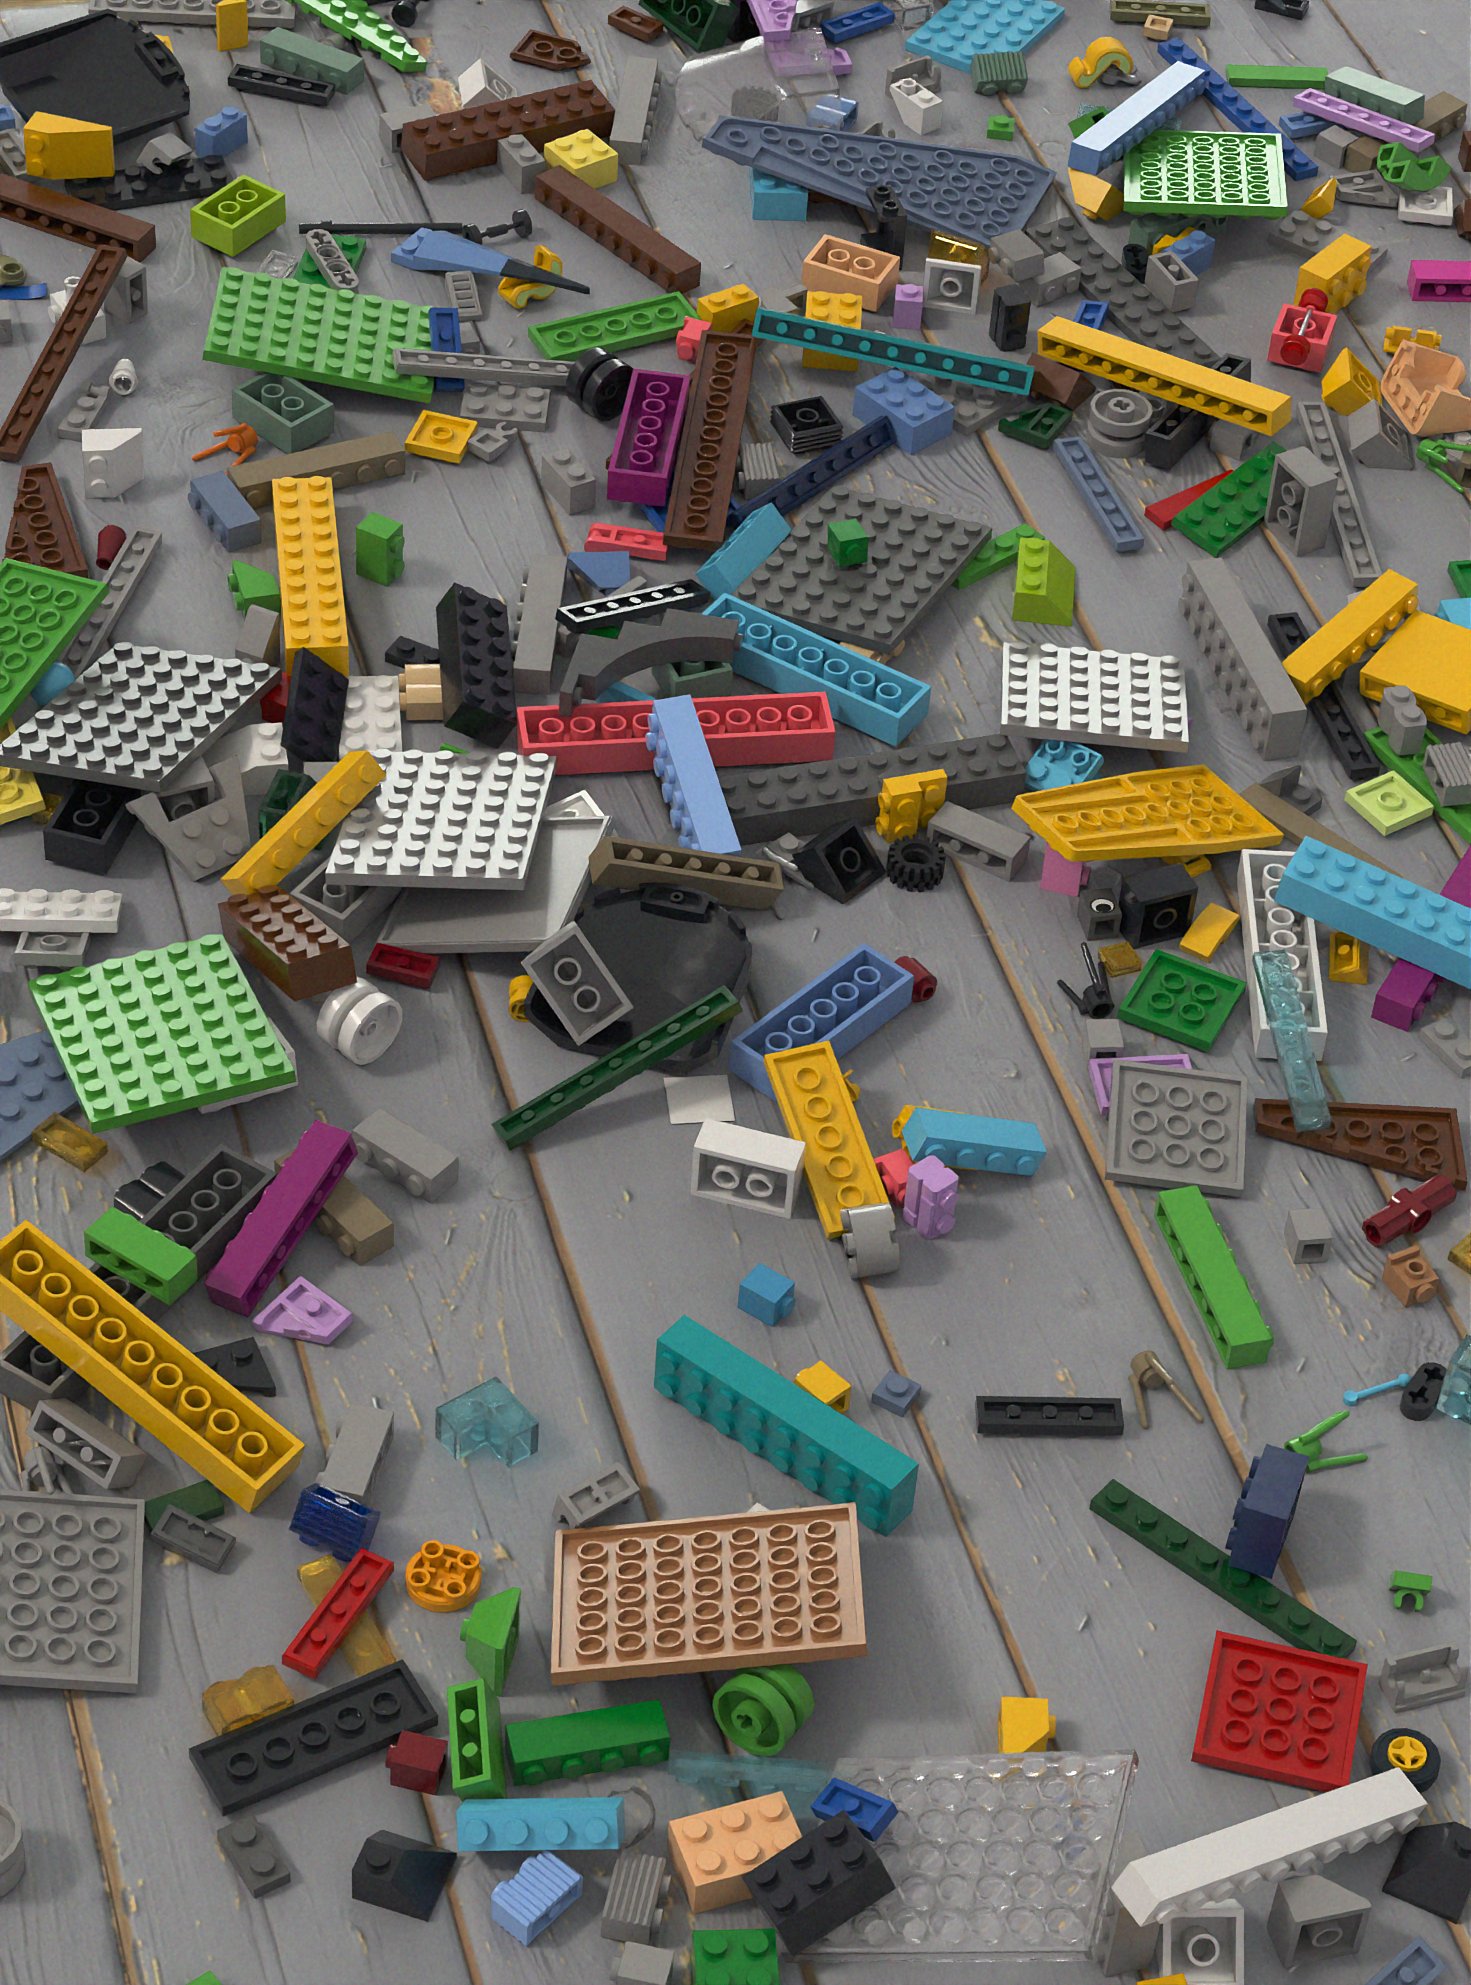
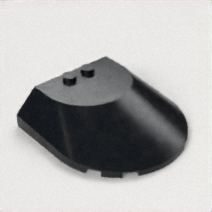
M639 884V890L621 893L618 887L594 897V904L584 910L579 907L573 921L580 928L634 1008L578 1046L533 981L524 1000V1016L558 1047L606 1056L723 985L740 1003L752 968V945L746 935V927L734 911L728 913L721 908L717 898L682 885ZM734 1017L702 1035L701 1038L677 1050L671 1056L652 1065V1067L687 1074L718 1058Z

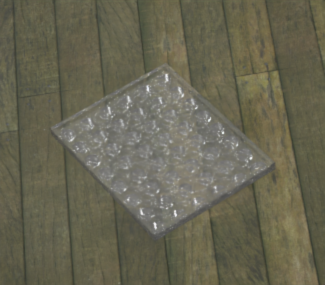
M1135 1749L838 1758L832 1779L837 1778L892 1801L899 1812L875 1842L866 1839L880 1857L896 1889L795 1956L791 1955L783 1943L781 1949L782 1957L786 1963L1093 1961L1139 1764V1757ZM820 1819L818 1826H820L826 1821Z

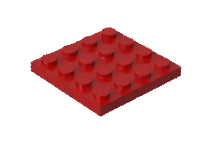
M1217 1630L1191 1761L1324 1792L1349 1785L1368 1664Z

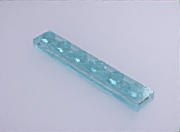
M1287 949L1254 952L1252 962L1296 1131L1329 1128L1332 1120Z

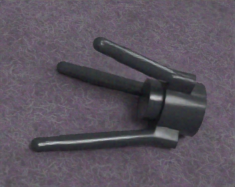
M1082 942L1081 949L1093 985L1088 986L1084 990L1083 999L1081 1000L1063 980H1058L1057 984L1075 1003L1081 1015L1088 1013L1093 1019H1101L1108 1016L1113 1011L1115 1005L1111 999L1104 962H1098L1099 981L1087 943Z

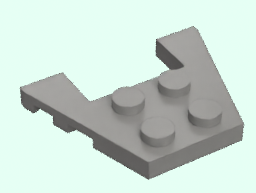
M237 755L208 768L222 799L171 822L168 821L155 792L125 804L132 815L135 814L144 823V828L151 836L154 835L164 845L168 855L192 881L239 861L251 849L240 763Z

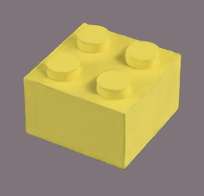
M589 129L580 130L572 135L544 144L546 171L561 165L594 189L617 181L619 154Z

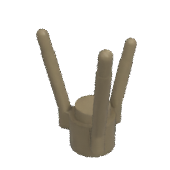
M1146 1350L1140 1352L1132 1359L1131 1368L1134 1373L1128 1377V1380L1134 1389L1142 1428L1147 1429L1149 1423L1141 1386L1152 1389L1160 1386L1163 1382L1199 1423L1204 1421L1197 1408L1165 1370L1155 1352Z

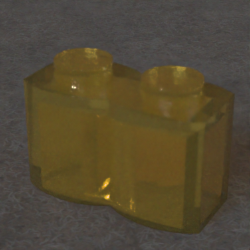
M274 1665L253 1667L246 1671L239 1679L215 1682L202 1693V1711L217 1736L294 1705V1698Z

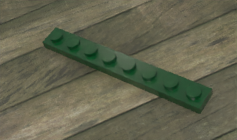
M723 985L492 1123L491 1125L496 1135L509 1151L524 1144L527 1140L554 1126L557 1122L584 1108L602 1095L611 1092L617 1086L641 1074L647 1068L671 1056L677 1050L701 1038L702 1035L722 1023L728 1022L732 1017L743 1011L741 1005Z
M1112 1479L1091 1499L1089 1508L1091 1511L1294 1647L1347 1659L1355 1650L1356 1639L1261 1576L1228 1566L1229 1555L1116 1480Z

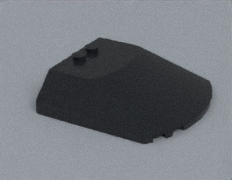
M111 9L101 10L0 42V85L3 94L26 123L37 111L112 127L113 146L189 115L190 90L184 79L185 73L176 57L151 31L148 33L138 28V22L133 19L127 22L117 17V12Z

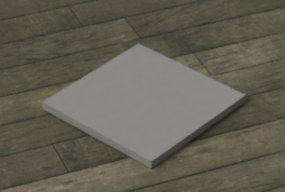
M613 816L543 818L524 890L403 887L376 943L424 954L534 951L546 939L574 920L592 879L588 857L604 836H611L616 825Z

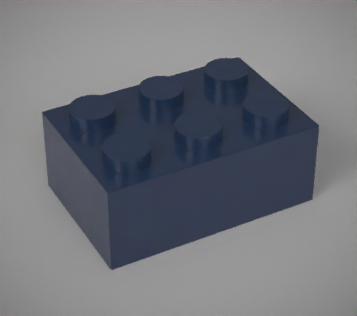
M1266 1444L1261 1457L1254 1456L1249 1476L1246 1477L1242 1489L1241 1498H1238L1233 1514V1520L1235 1521L1230 1529L1225 1549L1232 1551L1228 1566L1272 1579L1295 1515L1309 1456Z

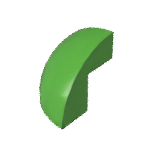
M1401 142L1381 145L1377 156V167L1383 174L1384 179L1398 188L1409 191L1434 189L1446 179L1451 170V167L1440 156L1418 159Z

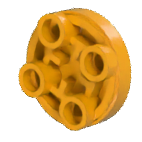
M437 1540L427 1541L421 1546V1550L410 1559L406 1567L405 1586L408 1595L417 1605L429 1611L445 1613L460 1610L472 1603L481 1589L482 1572L479 1556L473 1551L465 1550L455 1545L442 1544Z

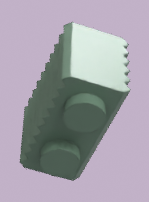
M1022 51L973 55L970 70L975 93L982 92L984 95H992L997 91H1007L1008 93L1015 94L1025 89L1028 74Z

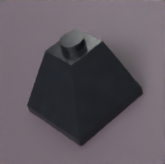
M1453 1821L1415 1827L1409 1831L1385 1881L1382 1892L1457 1924L1471 1894V1828Z
M380 1830L366 1839L352 1869V1898L428 1922L457 1859V1853L386 1830Z

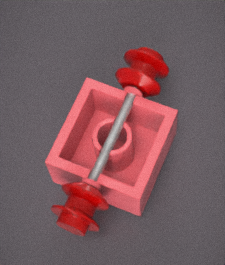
M1317 288L1305 290L1298 306L1283 304L1271 335L1267 361L1276 362L1279 365L1302 368L1310 372H1322L1333 342L1337 315L1325 313L1328 297L1322 290Z

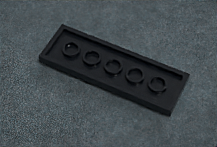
M208 155L203 158L181 159L172 162L170 165L160 162L155 163L162 170L160 174L153 173L146 166H130L126 169L115 170L114 176L64 179V187L68 196L116 211L210 197L234 180L222 155Z
M401 1659L189 1748V1759L224 1817L386 1748L391 1744H395L398 1742L402 1730L418 1734L438 1725V1714L404 1660Z

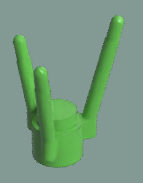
M1430 439L1423 440L1417 448V458L1426 463V468L1434 471L1453 488L1463 493L1464 488L1440 469L1438 465L1448 463L1445 449L1471 453V446L1449 443L1438 439L1436 442Z
M1347 1410L1336 1412L1306 1433L1284 1443V1449L1309 1456L1306 1468L1309 1473L1318 1468L1366 1461L1368 1458L1366 1454L1318 1460V1455L1322 1454L1323 1451L1318 1436L1349 1417L1350 1413Z

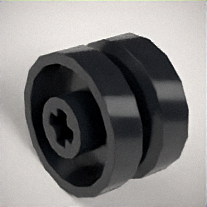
M602 347L592 348L584 352L573 364L566 379L565 392L570 401L586 410V412L598 420L610 421L623 413L634 368Z

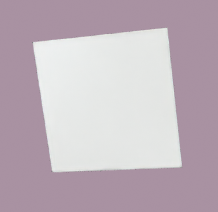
M727 1075L663 1078L671 1124L703 1123L705 1118L720 1122L735 1121Z

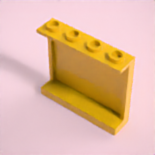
M1415 609L1360 670V694L1381 702L1384 688L1405 685L1415 695L1416 706L1424 712L1427 720L1467 735L1471 730V630Z

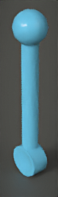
M1401 1374L1396 1380L1359 1392L1348 1390L1344 1393L1343 1402L1348 1406H1354L1358 1399L1398 1386L1406 1387L1411 1377L1408 1374Z

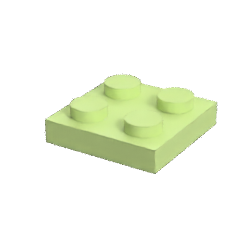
M1394 770L1347 790L1344 799L1384 836L1431 816L1434 809L1432 803Z

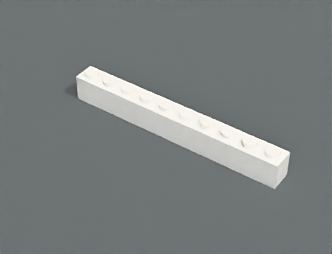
M1397 1767L1131 1861L1111 1888L1140 1927L1156 1921L1159 1924H1163L1172 1919L1177 1913L1186 1911L1188 1914L1193 1913L1207 1902L1214 1900L1215 1903H1220L1234 1892L1241 1890L1243 1893H1247L1261 1882L1269 1880L1270 1883H1274L1288 1872L1295 1870L1297 1873H1301L1315 1862L1322 1860L1323 1863H1328L1342 1852L1349 1851L1351 1854L1355 1853L1367 1843L1374 1841L1376 1844H1379L1396 1832L1406 1834L1420 1822L1418 1816L1428 1803L1401 1769Z

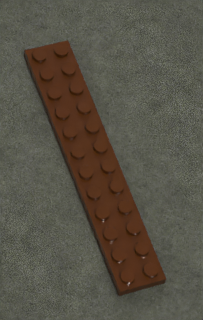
M702 330L664 528L663 545L679 548H696L706 551H717L723 545L757 348V337Z

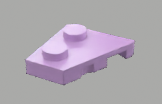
M299 1276L252 1320L254 1329L258 1332L329 1345L354 1320L350 1311L305 1278Z

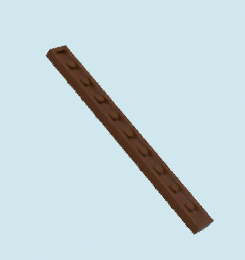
M99 245L0 429V459L20 461L127 258L125 248Z

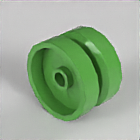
M789 1663L771 1667L739 1668L715 1693L712 1707L716 1721L724 1734L733 1743L750 1754L766 1757L776 1755L813 1715L815 1702L808 1683Z

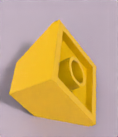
M1071 167L1068 168L1074 200L1083 209V215L1094 221L1097 217L1108 221L1124 211V194L1112 184Z
M1346 347L1341 351L1321 381L1323 391L1321 398L1325 401L1328 408L1333 407L1339 415L1349 416L1373 399H1376L1382 405V396L1378 379Z

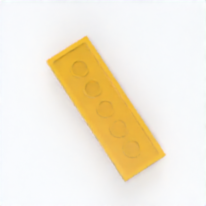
M830 1041L764 1055L763 1063L790 1138L806 1142L803 1174L827 1240L840 1237L842 1234L848 1233V1229L843 1230L840 1209L881 1202L889 1203Z

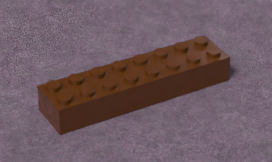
M592 80L581 81L575 84L559 86L549 90L403 123L401 150L424 180L497 163L498 140L507 138L510 135L522 134L538 153L544 152V144L572 135L580 130L589 129L598 138L611 136L615 109Z

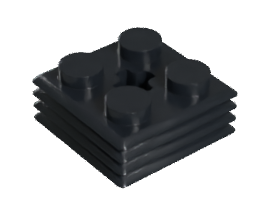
M822 396L771 406L772 415L770 417L772 420L770 422L791 453L803 454L806 450L815 448L829 449L832 445L842 441V429L844 427Z

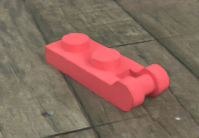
M594 523L590 526L584 549L586 552L629 551V556L666 561L670 546L663 545L664 533Z

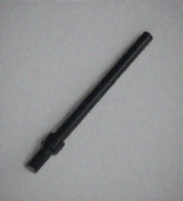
M321 220V223H299V234H307L314 229L326 230L330 234H414L421 227L431 229L432 231L462 234L463 225L462 223H332V220Z

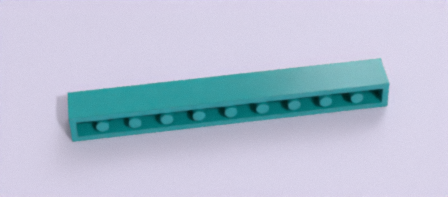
M762 307L757 308L751 335L757 338L1026 396L1029 395L1035 366Z

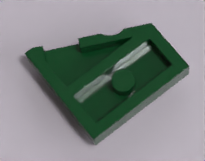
M1047 402L1037 406L1035 409L1020 412L1019 418L1009 422L1006 418L1001 419L998 431L1032 443L1037 447L1047 449L1072 421L1073 411Z

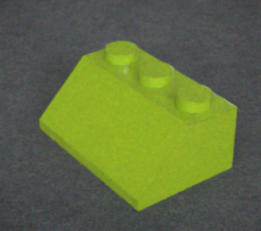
M1020 537L1012 620L1071 627L1076 567L1050 540Z

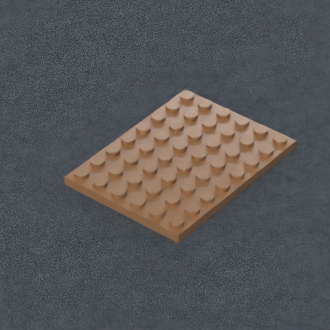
M856 1502L555 1531L551 1647L552 1685H576L585 1682L616 1681L639 1677L653 1678L660 1675L694 1674L703 1671L734 1670L757 1666L771 1667L779 1664L812 1663L822 1660L852 1659L868 1656Z

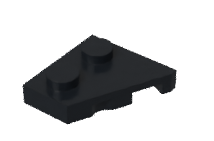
M254 1337L192 1353L239 1392L242 1393L243 1389L264 1391V1397L271 1398L276 1396L275 1383Z

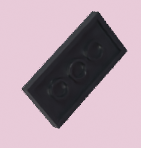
M305 647L295 652L280 745L303 762H337L349 679Z

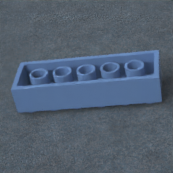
M863 943L733 1039L730 1047L729 1071L778 1103L763 1063L764 1055L829 1040L836 1060H838L911 1004L914 975Z

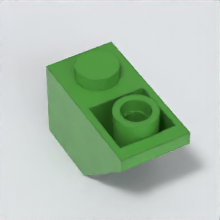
M238 560L232 561V574L227 575L228 587L230 592H235L233 595L236 611L241 610L244 621L251 605L277 612L279 617H281L280 592L274 575Z

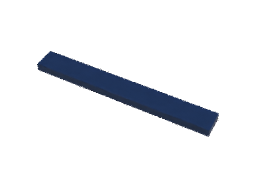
M879 416L731 512L729 517L734 530L753 511L771 502L780 515L784 516L894 444L896 439L888 417Z

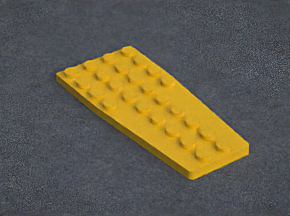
M1204 764L1139 771L1016 796L1011 807L1029 825L1032 831L1038 833L1049 843V846L1054 851L1059 852L1065 859L1071 862L1182 855L1198 857L1200 854H1220L1230 851H1242V849L1280 845L1284 836L1279 829Z

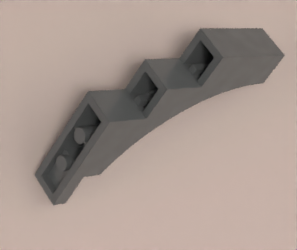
M667 608L661 627L624 621L618 640L581 633L560 689L559 715L571 717L575 706H580L582 699L595 701L614 683L650 667L683 661L732 663L735 652H741L744 635L739 633V620Z

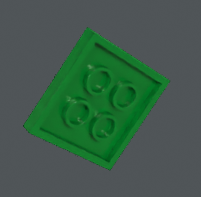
M1155 949L1120 1005L1117 1018L1210 1052L1245 993L1247 982Z

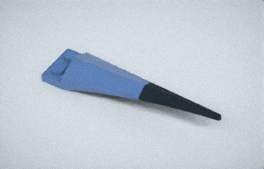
M421 227L391 252V262L413 270H470L472 273L522 279L583 294H590L588 286L447 231H432L431 229Z

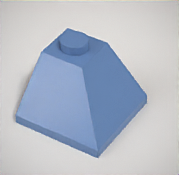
M629 551L569 552L567 555V567L597 591H605V596L610 595L630 581Z

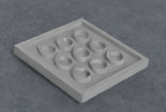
M1113 1059L1104 1180L1173 1189L1197 1185L1200 1192L1241 1197L1244 1190L1248 1076Z

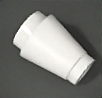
M128 359L119 360L109 377L110 386L120 395L130 394L138 385L134 365Z

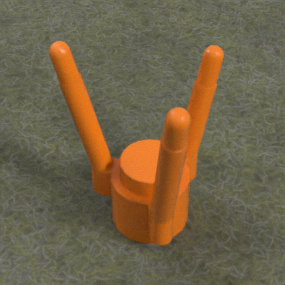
M246 423L213 432L214 437L230 436L226 441L192 456V460L197 461L229 447L233 452L242 453L231 466L241 465L250 455L256 453L254 446L258 443L257 433Z

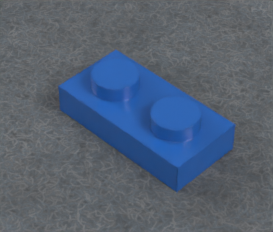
M837 1778L831 1780L810 1806L815 1817L824 1821L845 1810L863 1836L873 1842L879 1838L899 1813L892 1801Z

